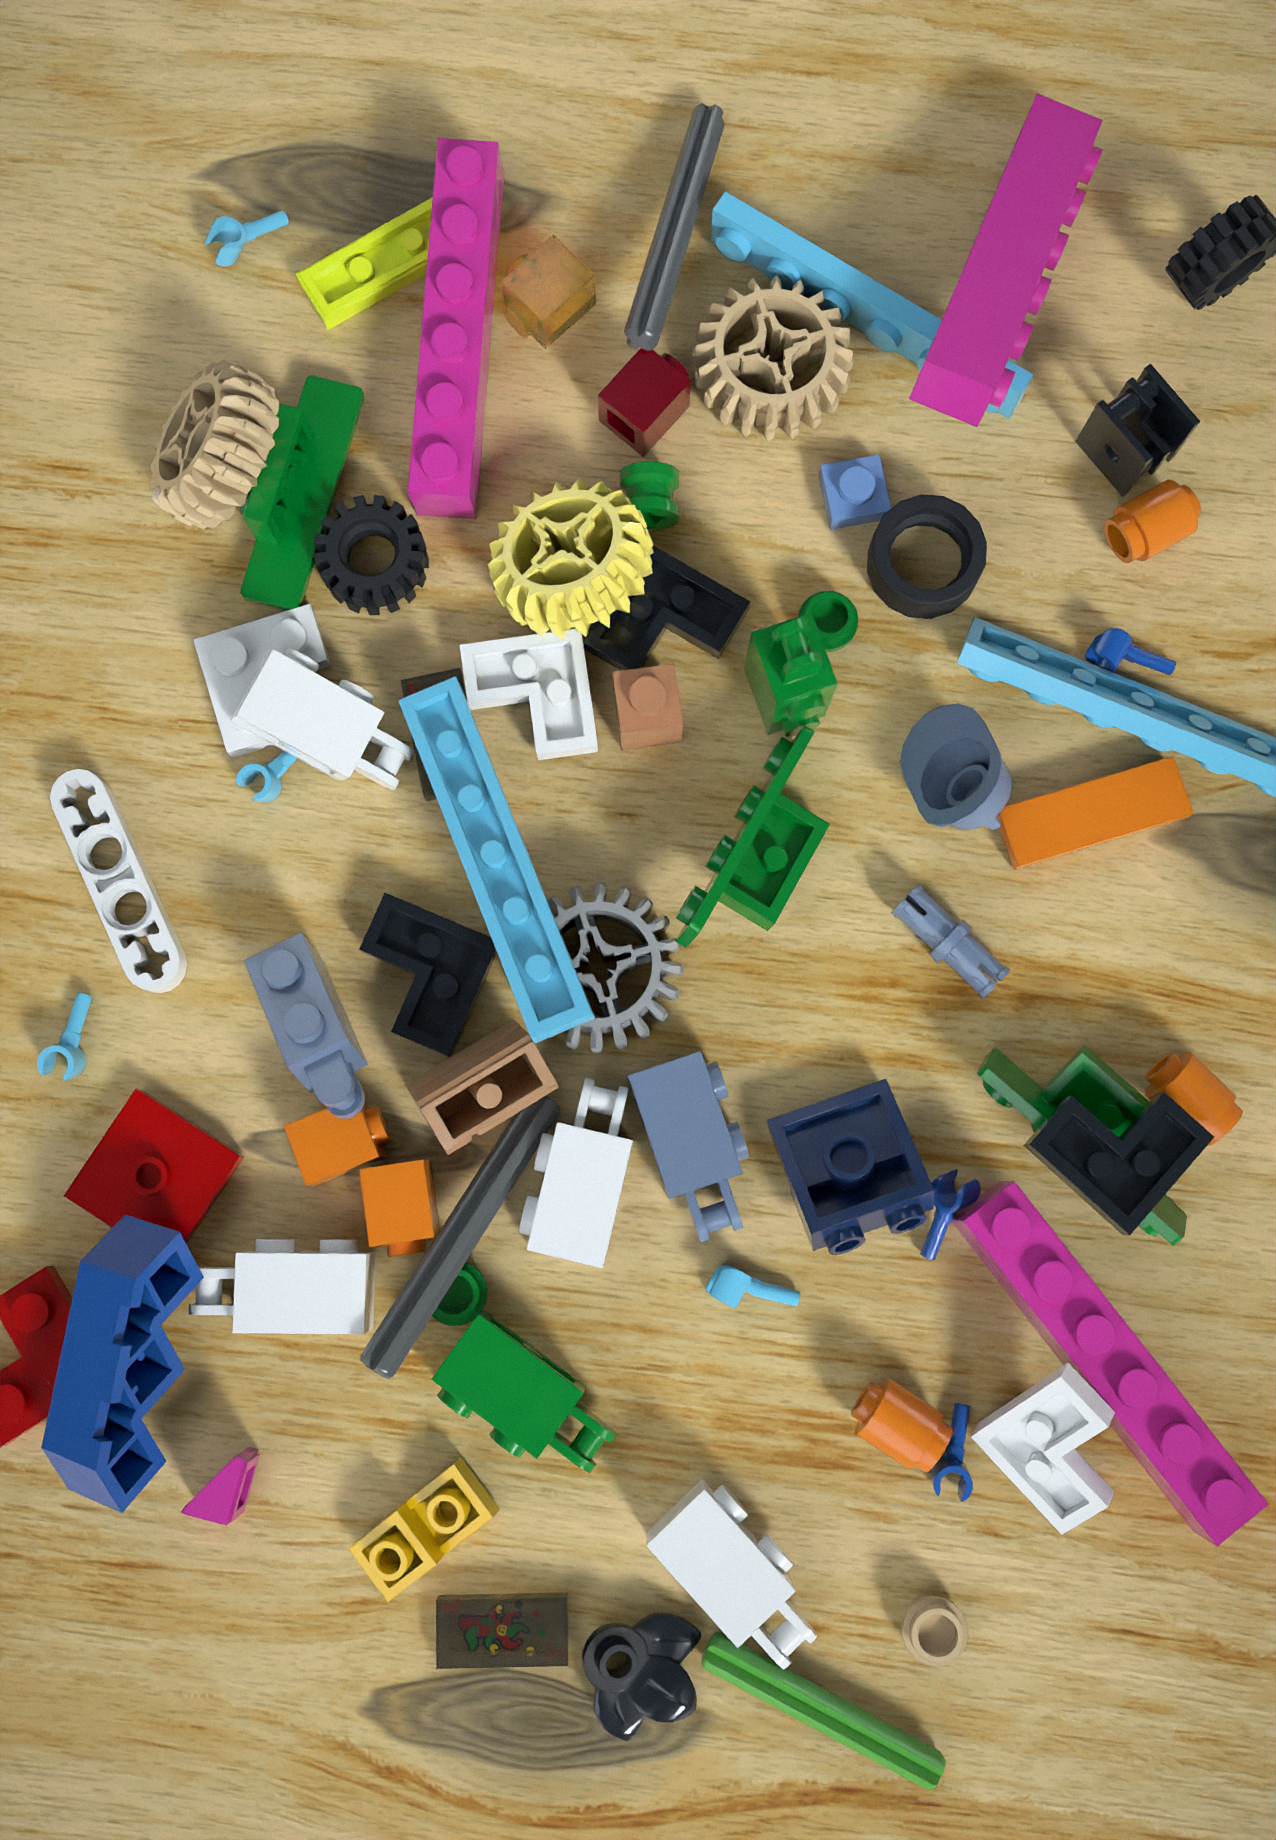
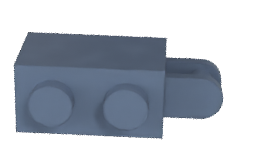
M301 932L245 959L244 963L287 1068L310 1093H315L316 1097L321 1103L326 1105L332 1115L340 1119H348L357 1115L364 1106L365 1094L355 1071L367 1066L368 1063L322 958Z
M699 1051L628 1075L668 1198L671 1199L684 1194L700 1242L710 1240L708 1233L731 1225L734 1231L742 1229V1221L727 1179L743 1174L739 1161L749 1158V1153L738 1122L726 1125L718 1100L729 1096L717 1061L705 1064L702 1052ZM717 1183L723 1201L700 1208L694 1190Z

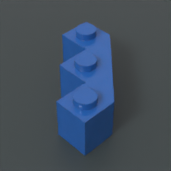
M124 1215L80 1260L41 1448L68 1490L120 1513L125 1511L166 1463V1459L142 1421L144 1415L185 1370L161 1324L204 1278L179 1231Z

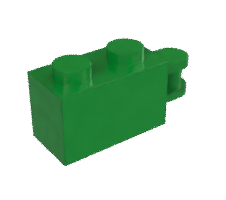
M813 613L751 632L744 670L767 735L784 730L786 737L796 736L804 725L811 730L820 725L819 718L825 717L838 683Z
M485 1310L476 1316L431 1378L432 1381L442 1387L437 1396L444 1404L465 1418H469L474 1411L494 1427L489 1433L490 1437L502 1448L518 1458H521L524 1452L527 1451L538 1459L549 1444L579 1468L591 1473L596 1466L592 1458L605 1440L612 1443L617 1436V1433L608 1424L578 1403L585 1392L586 1386ZM569 1414L584 1424L572 1442L557 1432Z

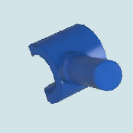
M1119 628L1109 629L1103 634L1096 636L1085 654L1088 662L1111 672H1115L1122 659L1167 675H1171L1176 666V661L1143 650L1140 646L1132 644L1131 636Z
M957 1169L939 1176L931 1183L934 1189V1206L936 1210L920 1252L921 1256L930 1260H935L947 1228L952 1223L956 1211L973 1204L980 1196L981 1187L976 1179L965 1183L958 1193L955 1191L954 1180L958 1173Z
M955 1403L951 1422L953 1432L945 1449V1455L940 1457L929 1473L937 1496H939L941 1490L940 1482L946 1474L951 1472L961 1474L960 1481L958 1482V1496L960 1501L963 1502L970 1497L973 1490V1481L963 1462L970 1406Z

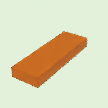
M1171 756L1005 806L998 814L1001 823L999 828L1013 869L1017 870L1186 819L1193 815L1194 812L1175 758Z

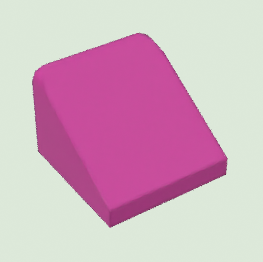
M249 1447L235 1456L182 1509L181 1513L226 1526L244 1513L260 1456L258 1449Z

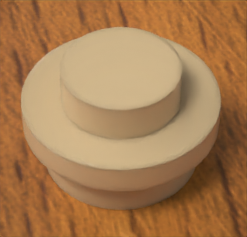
M941 1596L922 1597L913 1602L903 1616L901 1633L904 1644L910 1654L919 1662L929 1666H944L955 1661L964 1651L968 1641V1625L961 1610L947 1598Z

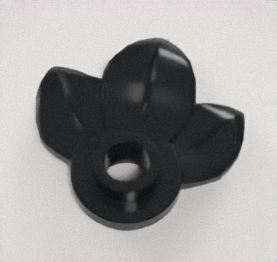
M655 1612L649 1614L632 1627L623 1623H610L600 1626L593 1631L582 1651V1667L588 1680L595 1687L593 1710L603 1729L611 1735L628 1742L638 1731L644 1716L656 1722L672 1723L693 1714L697 1706L695 1687L687 1671L680 1664L695 1648L702 1637L701 1632L694 1624L676 1615ZM618 1651L626 1652V1660L622 1665L615 1669L606 1668L607 1660L613 1653Z

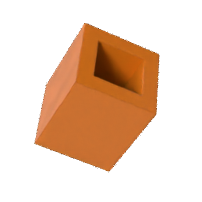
M366 1100L361 1111L348 1119L337 1118L326 1108L283 1125L306 1186L322 1185L388 1158L383 1147V1143L391 1141L387 1123L379 1106L375 1105L369 1108Z
M422 1159L359 1169L369 1247L387 1245L388 1257L426 1252L425 1239L436 1237L440 1231L431 1160Z

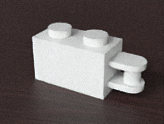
M286 648L282 654L272 649L262 661L230 721L338 781L350 778L352 772L356 771L388 789L395 790L399 783V780L395 778L404 760L411 761L415 751L408 745L377 728L385 712L371 705L374 696L362 687L347 680H341L339 685H336L318 675L317 671L320 666L311 658L296 650ZM369 741L382 748L374 764L361 758Z
M585 1078L574 1126L557 1122L554 1135L542 1134L534 1170L543 1172L545 1175L539 1198L527 1196L519 1233L530 1236L526 1249L528 1251L603 1268L633 1140L618 1137L629 1088L619 1086L618 1091L596 1087L594 1086V1079ZM588 1111L612 1116L608 1134L584 1129Z
M256 1239L255 1251L236 1253L235 1267H199L204 1278L196 1286L195 1303L189 1304L188 1314L233 1315L232 1333L365 1334L373 1330L376 1252H358L359 1240L320 1239L319 1251H294L295 1239ZM223 1279H235L234 1303H222Z
M701 1479L646 1532V1546L737 1648L752 1636L768 1655L785 1670L792 1663L788 1656L804 1640L811 1644L818 1637L811 1625L788 1600L796 1592L792 1578L787 1573L794 1563L768 1534L758 1541L746 1528L742 1521L749 1515L748 1512L723 1484L713 1491ZM778 1609L786 1620L769 1634L762 1624Z

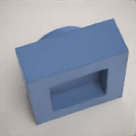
M880 454L822 464L820 466L819 479L830 530L878 522L891 509Z

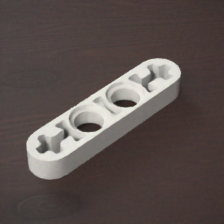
M82 769L67 771L58 777L52 786L50 794L52 809L122 968L131 983L143 990L154 993L171 991L181 983L186 974V956L116 798L108 784L92 772ZM83 786L90 792H96L95 795L88 799V805L93 816L101 821V824L90 826L86 815L74 806L69 807V804L77 799L75 789ZM108 818L110 819L109 823H104ZM108 837L118 839L122 847V855L117 865L107 870L96 869L91 860V852L95 844L101 839ZM139 892L146 900L147 908L145 915L136 924L129 926L120 924L115 914L116 903L126 893ZM158 926V934H149ZM147 936L155 952L163 956L169 955L170 960L162 965L164 975L158 979L148 972L142 973L141 968L149 963V956L143 944L134 941L128 945V939Z

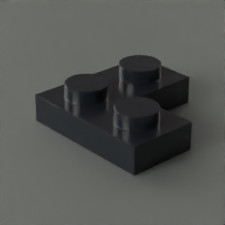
M652 546L654 553L650 557L652 559L653 574L643 577L645 594L628 596L630 600V613L615 610L610 614V628L597 621L583 641L584 650L620 671L643 668L666 629L719 659L749 611L751 601L659 548Z
M384 893L359 950L416 975L391 1032L447 1057H452L497 955L492 938Z
M1165 1092L1156 1094L1119 1137L1073 1096L1065 1097L1023 1146L1119 1233L1131 1235L1213 1140L1214 1136Z

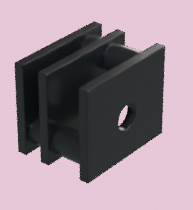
M1150 363L1144 368L1137 381L1132 377L1125 383L1118 397L1108 404L1103 399L1097 403L1075 442L1118 493L1124 497L1129 493L1138 478L1145 472L1152 475L1159 469L1164 460L1170 462L1174 459L1201 421ZM1111 446L1116 450L1118 456L1113 452Z

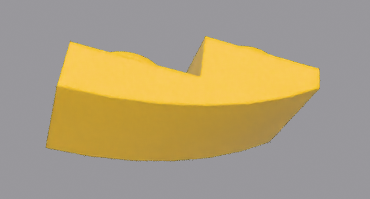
M460 1457L348 1549L386 1601L389 1602L437 1565L444 1555L491 1520L500 1508Z

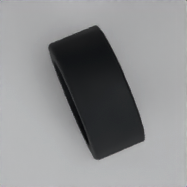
M921 494L900 501L883 515L868 548L867 573L874 592L890 609L911 618L932 619L953 612L970 597L986 566L987 541L980 522L964 505L945 496ZM914 526L934 527L947 533L959 546L962 554L961 568L956 578L947 586L936 590L919 589L903 581L894 571L891 563V547L896 537L905 529Z

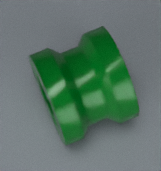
M642 461L626 465L620 470V487L626 492V497L629 498L631 504L641 511L647 524L646 529H664L674 526L679 522V505L673 500V492L679 487V470L676 467L662 462Z

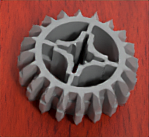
M596 883L594 888L595 901L584 903L583 892L580 886H573L570 888L573 907L565 910L560 899L556 896L549 898L548 903L556 917L555 920L561 935L570 928L577 927L581 947L578 955L572 962L583 988L590 990L598 999L604 1018H595L571 1028L566 1038V1045L568 1048L576 1049L580 1043L582 1032L591 1033V1050L593 1053H601L603 1049L602 1034L613 1033L617 1049L623 1050L627 1048V1038L623 1029L632 1025L636 1034L642 1040H645L650 1036L648 1025L642 1019L646 1013L661 1023L665 1022L668 1018V1012L665 1008L655 1001L658 996L667 1000L678 999L680 990L674 985L663 982V978L681 976L684 971V965L676 961H664L663 956L674 954L680 950L681 945L675 942L677 938H668L661 941L657 938L670 926V920L667 916L658 917L649 924L645 921L653 907V902L650 899L644 898L632 911L627 908L631 896L629 888L621 887L617 893L615 903L606 902L607 890L605 883ZM594 920H609L622 924L632 930L644 944L632 947L631 944L620 947L608 945L598 933ZM589 939L594 941L597 954H601L604 962L615 961L617 963L616 971L608 969L610 979L606 980L610 994L609 997L604 996L601 984L597 983L593 974L582 975L581 973L582 965L590 966L588 957L591 956L588 944ZM651 962L652 972L646 990L634 1005L622 1012L616 992L618 981L623 975L635 971L637 966Z

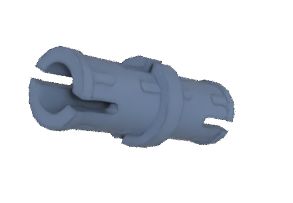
M918 884L908 894L906 899L923 916L905 899L891 914L895 917L897 916L932 949L929 955L937 963L943 959L983 999L997 986L995 983L1002 981L1010 969L1006 965L1001 964L968 933L972 929L964 920L957 923ZM978 967H980L994 982H992L982 971H980Z

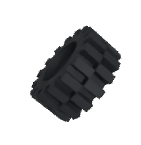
M1258 195L1244 197L1240 203L1236 201L1229 205L1225 213L1221 214L1219 212L1212 217L1211 223L1206 227H1200L1192 234L1194 237L1190 241L1184 242L1177 249L1179 253L1170 258L1168 261L1169 265L1166 266L1165 271L1194 310H1200L1206 305L1210 306L1220 296L1224 298L1230 294L1238 284L1240 286L1249 280L1248 276L1253 272L1259 271L1266 265V260L1274 257L1276 254V218Z
M364 495L353 497L356 507L347 509L342 501L334 507L338 515L334 520L326 514L320 522L324 534H315L314 544L318 553H314V559L324 583L340 604L345 601L349 610L360 613L361 607L366 608L369 615H380L379 607L388 606L390 613L400 610L397 601L405 598L410 603L416 597L414 587L418 585L423 588L427 579L424 568H429V557L417 521L412 514L407 516L404 506L394 501L391 507L388 506L384 496L374 495L373 504H367ZM368 536L383 537L390 541L395 548V556L391 566L383 573L375 576L359 574L349 563V556L353 546L359 540Z

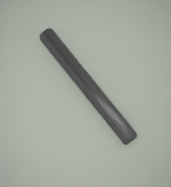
M701 103L694 108L624 329V333L628 337L627 345L635 350L642 348L650 351L659 342L725 126L722 119L723 110L716 104L709 107Z
M546 1095L512 1117L361 1353L360 1361L364 1366L384 1378L390 1379L395 1375L537 1150L542 1134H547L559 1115L560 1108L552 1098Z

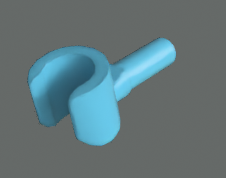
M283 210L243 224L234 218L221 216L213 223L204 243L206 245L215 241L225 243L226 245L220 249L215 262L223 267L231 266L237 261L246 242L288 225V218Z
M283 751L266 766L254 763L248 764L240 769L236 777V784L244 788L250 785L259 774H263L265 786L252 800L261 803L271 802L281 792L282 782L280 777L288 771L287 768L298 758Z
M77 992L59 1044L45 1048L37 1059V1068L41 1075H47L53 1071L59 1052L68 1061V1068L63 1078L64 1081L73 1079L83 1072L86 1066V1057L84 1051L78 1045L93 998L92 996Z
M727 1264L721 1265L715 1270L706 1287L707 1293L734 1309L737 1308L745 1291L759 1298L795 1307L800 1299V1291L762 1282L761 1279L753 1278Z

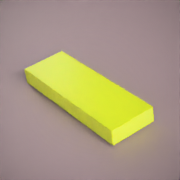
M433 197L295 274L299 285L327 330L426 275Z

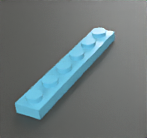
M724 192L712 210L710 241L716 244L723 255L735 262H747L765 273L770 282L777 275L782 283L781 289L792 291L793 285L801 279L804 285L803 296L810 298L823 291V311L839 307L842 315L841 322L845 321L864 332L870 342L879 349L886 352L895 351L916 363L918 369L921 370L941 319L728 192ZM1010 360L1007 361L1005 368L1015 371V375L1000 408L989 404L986 412H998L1008 419L1022 400L1034 375Z
M973 618L965 636L957 663L968 667L969 671L976 677L989 682H1005L1025 690L1026 694L1037 702L1046 705L1060 704L1082 713L1083 717L1094 725L1103 728L1117 727L1139 736L1146 745L1156 750H1174L1196 759L1202 767L1213 773H1231L1253 782L1264 793L1276 797L1275 737L979 618Z
M456 676L398 700L531 1039L534 1043H538L595 1019Z

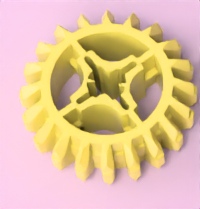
M578 478L571 489L565 490L564 487L555 481L553 491L548 495L541 496L533 491L532 503L526 508L513 505L514 521L498 523L501 539L489 544L493 560L487 565L490 570V578L496 588L494 592L503 607H507L515 621L519 622L521 626L528 624L530 629L539 636L551 629L553 634L563 640L569 630L575 627L577 632L586 637L589 625L597 621L610 628V614L615 610L630 613V600L628 596L645 594L643 577L653 574L652 559L650 557L654 553L652 549L653 541L648 529H646L647 524L641 511L631 504L629 498L624 496L621 490L612 492L603 481L589 488L587 484Z

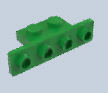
M310 375L305 380L297 408L279 403V411L276 415L279 418V426L272 437L275 441V446L269 450L265 461L267 467L261 470L257 478V486L250 489L245 504L240 507L244 520L256 538L240 590L242 597L246 601L284 611L302 606L315 564L314 553H318L314 544L315 534H324L320 522L326 514L328 516L330 514L365 396L360 387Z
M804 725L791 742L781 737L763 766L764 770L771 773L769 780L763 790L755 785L752 786L734 816L743 822V825L734 840L727 835L722 837L705 866L714 872L706 889L702 890L695 885L677 913L676 919L685 925L678 935L676 943L687 948L704 927L718 901L766 931L776 923L830 826L828 822L780 794L815 731Z
M1085 1045L1043 1087L1039 1086L997 1048H993L985 1056L977 1072L983 1079V1086L987 1093L1004 1107L1011 1108L1014 1106L1032 1122L1031 1128L1034 1133L1065 1097L1073 1096L1118 1137L1150 1102ZM1164 1195L1139 1224V1227L1151 1236L1157 1237L1160 1234L1171 1245L1175 1246L1185 1236L1187 1215Z

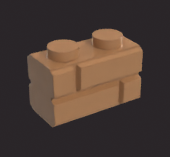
M514 1019L405 1084L447 1155L471 1142L473 1134H484L559 1088L534 1041Z

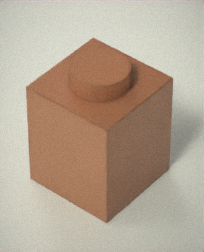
M675 664L612 672L621 749L629 750L681 743L683 718Z

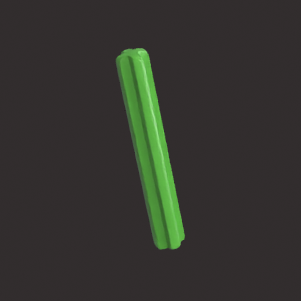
M715 1632L708 1640L701 1657L702 1666L705 1670L926 1790H933L938 1785L946 1765V1760L939 1750L787 1668L783 1670L776 1662L742 1644L737 1648L721 1632Z

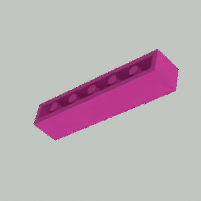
M1038 93L1036 94L910 394V400L975 427H978L989 404L998 408L1001 407L1015 375V371L1005 368L1008 358L1019 361L1034 325L1024 321L1026 313L1037 315L1052 281L1042 276L1043 270L1047 268L1054 271L1069 238L1068 234L1059 231L1060 227L1063 224L1071 228L1086 195V191L1076 188L1077 184L1081 182L1088 185L1103 149L1093 144L1103 120Z
M438 138L408 482V495L416 514L419 516L476 519L504 187V173L499 142Z
M999 1181L982 1194L976 1202L954 1216L952 1223L1063 1365L1069 1363L1112 1408L1115 1414L1110 1426L1194 1533L1218 1547L1269 1505L1015 1181Z

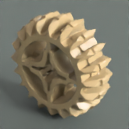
M777 275L771 280L769 289L762 290L752 277L750 282L747 283L746 296L730 287L729 291L725 294L724 305L712 303L708 309V322H701L697 328L696 341L699 344L692 351V364L699 368L695 371L694 382L697 389L707 390L704 395V404L707 406V410L722 407L720 421L724 426L732 423L737 418L741 419V433L744 437L753 432L754 426L765 427L764 436L768 442L775 438L777 427H784L786 433L793 440L799 434L800 420L815 430L821 423V412L832 415L838 408V395H843L848 390L851 379L848 372L852 370L854 363L853 351L847 349L852 338L850 328L839 327L842 318L839 307L823 311V291L810 298L803 296L804 285L801 279L793 285L792 291L781 289L782 283ZM752 328L754 329V338L751 342L738 346L737 353L724 355L727 348L739 335ZM766 346L768 356L764 359V348ZM769 356L777 357L776 362H770ZM780 359L783 360L781 373L777 364ZM819 362L820 370L817 375L803 387L792 391L793 376L806 372L807 365ZM749 387L759 388V389L763 390L765 393L756 391V390L751 389V388H749Z
M226 360L218 364L212 362L205 367L203 372L200 371L194 375L191 386L183 388L180 400L176 406H171V415L167 423L162 425L163 432L161 438L155 445L157 452L150 464L153 474L149 480L153 502L159 505L160 509L170 514L171 518L188 526L192 524L201 529L206 527L214 529L223 520L228 521L233 517L236 506L241 507L244 505L250 489L257 486V478L261 470L267 467L265 461L269 450L275 446V441L272 437L279 426V418L276 416L279 411V400L275 398V388L265 383L261 376L240 364L234 365Z

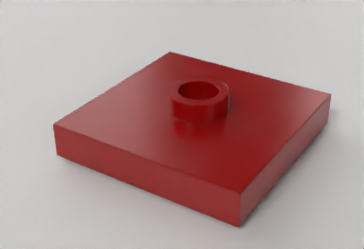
M135 1088L63 1196L111 1228L124 1215H128L179 1231L187 1245L245 1156L144 1090Z

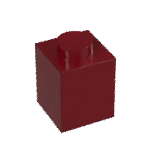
M640 348L597 395L599 421L644 457L690 406L691 380L689 379L688 372L670 354L663 353L660 356L654 350L647 351Z

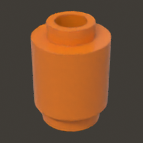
M1167 479L1115 508L1113 517L1104 523V533L1107 542L1114 554L1124 563H1130L1135 559L1146 561L1197 531L1198 517L1201 514L1200 503L1190 487L1187 485L1180 486L1177 482Z
M1173 1052L1167 1053L1150 1068L1145 1076V1079L1150 1083L1146 1089L1145 1097L1151 1101L1156 1094L1165 1092L1214 1136L1207 1146L1218 1142L1227 1135L1243 1114V1110L1235 1103L1236 1095L1191 1052L1183 1053L1178 1057Z
M890 1378L885 1379L879 1387L872 1382L868 1383L851 1411V1416L858 1420L855 1428L857 1436L907 1469L916 1466L925 1473L929 1472L938 1462L953 1432V1427L942 1421V1412Z

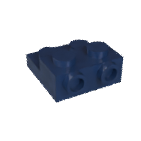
M887 1079L767 1120L768 1130L790 1184L792 1198L813 1251L827 1246L831 1255L850 1252L860 1247L866 1241L864 1233L888 1225L890 1232L893 1234L910 1231L926 1221L927 1217L924 1212L934 1208L933 1186Z

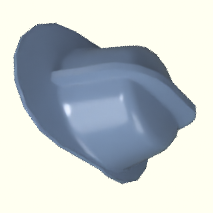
M958 703L943 705L925 714L912 727L903 744L900 760L903 778L917 805L919 813L927 823L939 827L951 826L961 830H971L984 825L991 830H997L1001 827L998 814L1003 810L1010 798L1012 780L1010 771L1003 761L1001 752L985 721L973 708Z

